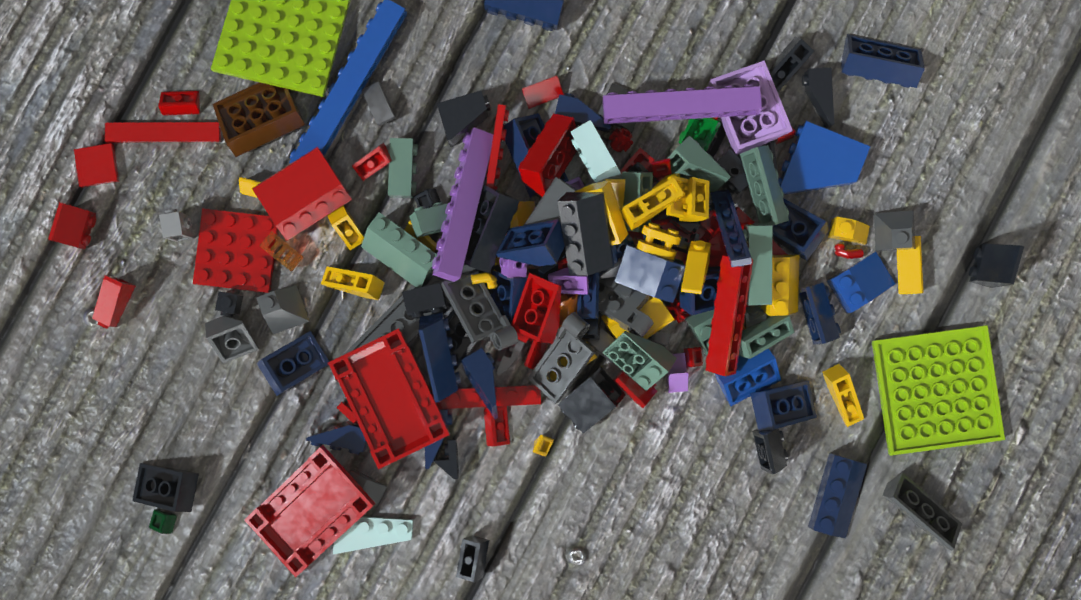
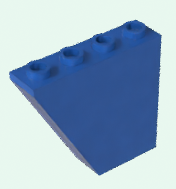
M808 121L804 122L802 126H798L795 133L797 139L795 143H791L788 150L790 154L788 161L785 160L782 165L781 171H784L782 177H778L779 186L782 188L784 195L852 185L857 182L871 146Z

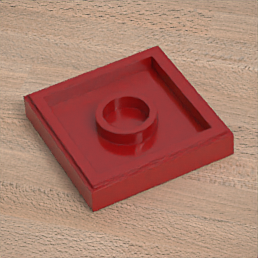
M109 143L74 149L79 187L119 182L114 144Z

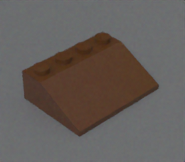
M258 82L212 104L226 145L235 157L305 125L290 89Z

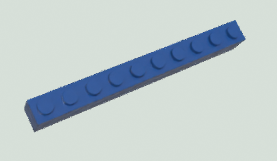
M384 0L378 4L376 8L377 13L374 18L369 19L364 35L361 34L359 36L356 49L349 53L346 66L339 70V78L336 83L331 84L326 100L323 99L318 107V114L311 118L308 131L301 135L298 148L291 152L290 163L316 147L325 156L362 93V89L365 88L407 16L405 8L391 0Z

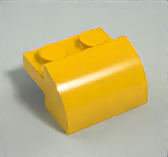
M672 175L669 176L667 181L674 178L684 192V195L666 208V215L678 217L679 221L697 222L708 219L710 181L695 177L685 179Z

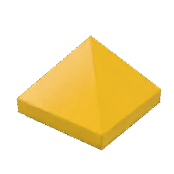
M541 434L534 441L533 452L546 457L554 439Z

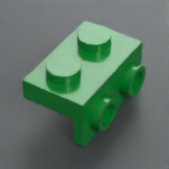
M712 118L689 119L685 131H682L679 136L678 143L681 144L686 138L691 136L706 151L721 124Z

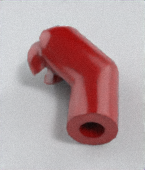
M836 244L834 246V252L839 257L856 259L862 258L864 255L862 249L845 250L844 244Z

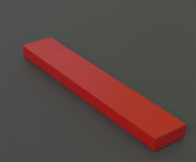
M219 122L105 123V142H221V128Z

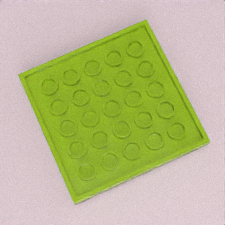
M231 0L212 62V72L324 97L351 0Z
M988 325L872 341L888 455H900L1005 440Z

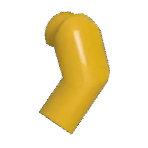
M485 272L471 275L472 284L487 283L488 289H494L498 286L496 283L497 278L490 273Z

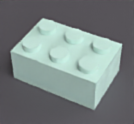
M591 120L571 131L573 136L571 142L595 183L605 181V179H622L620 170Z

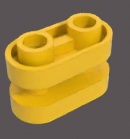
M651 222L648 225H644L641 233L646 235V239L638 241L637 249L662 258L674 260L677 252L672 249L673 244H680L682 237L678 235L679 232L670 228L667 231L660 229V225ZM654 238L664 241L665 245L653 243Z

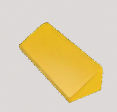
M915 236V249L897 250L899 294L923 293L921 236Z

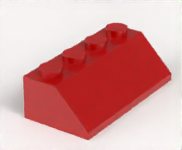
M553 113L546 122L542 132L537 136L533 146L528 150V154L519 165L522 181L541 197L544 196L555 177L561 178L577 152L571 142L573 139L571 131L576 129L574 117Z

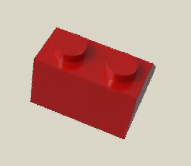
M59 202L48 240L86 250V246L91 241V230L96 224V213Z
M623 370L613 379L641 408H644L657 393L655 389L656 384L645 391Z

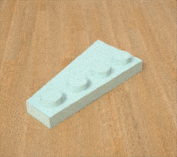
M362 516L334 542L333 554L412 540L413 519Z

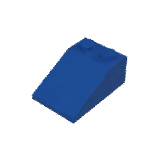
M876 251L827 280L846 313L854 312L896 284Z

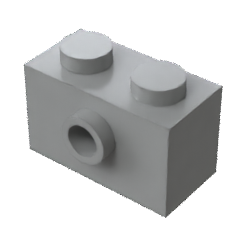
M177 209L166 210L165 214L159 215L163 238L174 242L194 238L189 215L177 212Z

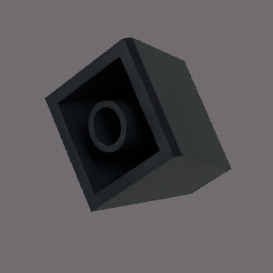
M481 90L437 103L450 147L459 143L464 138L466 132H469L473 127L476 128L489 117L488 111L491 109L487 95L483 96Z
M600 366L570 392L558 406L561 412L572 420L574 427L584 434L616 408L626 394Z

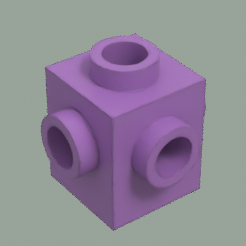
M504 258L499 260L501 274L508 278L526 277L529 264Z

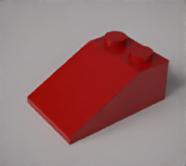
M529 273L511 326L517 332L538 342L553 344L560 323L561 286Z

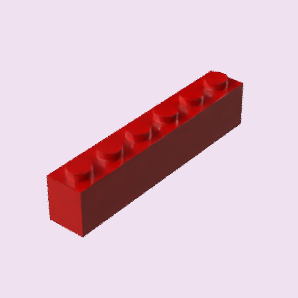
M722 255L720 274L717 281V295L714 301V315L711 321L712 329L708 341L709 349L706 357V371L722 376L736 374L753 265L752 258V264L731 267L728 255Z

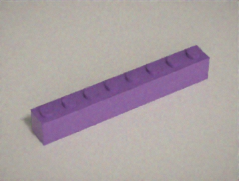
M752 84L744 85L740 88L725 86L723 89L706 87L704 90L687 88L684 91L668 89L665 92L649 90L645 93L630 91L620 95L615 92L603 95L604 124L759 115L762 110L760 86L754 87Z
M475 127L466 132L463 138L465 145L459 154L458 160L460 165L454 174V178H456L455 185L450 190L452 198L445 210L447 218L441 226L443 234L436 246L438 254L432 262V268L434 269L432 275L453 282L461 278L494 135Z

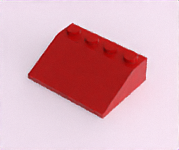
M318 147L252 188L286 241L352 200L348 190Z

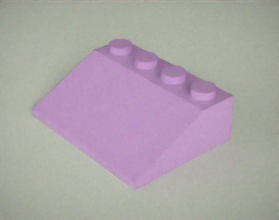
M765 60L710 79L708 87H715V89H723L725 86L740 88L748 84H752L754 87L760 86L762 110L759 115L720 117L732 150L736 155L760 147L793 131Z

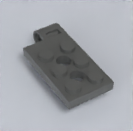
M476 269L461 274V278L455 282L449 280L442 282L441 286L472 343L490 337L497 350H502L518 343L516 330L510 325L507 317L501 315L485 284H472L471 275L479 274ZM463 290H469L472 293V297H466L463 294ZM472 307H479L481 309V313H474L472 311Z
M599 274V287H604V289L599 292L598 312L616 321L621 328L629 333L643 338L654 324L649 316L640 311L648 301L649 296L614 281L616 276L601 279ZM613 295L619 296L617 300H609Z
M576 312L571 313L564 320L562 327L556 334L557 338L528 377L555 404L561 400L596 352L582 339L590 325ZM562 356L567 358L568 363L566 367L561 364ZM551 371L556 373V381L550 378Z

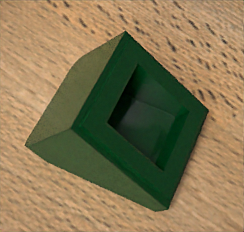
M154 509L149 528L161 534H171L177 516Z

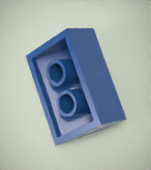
M769 348L751 359L739 356L736 374L722 376L715 374L717 382L730 406L750 397L752 392L764 390L781 381L776 358Z

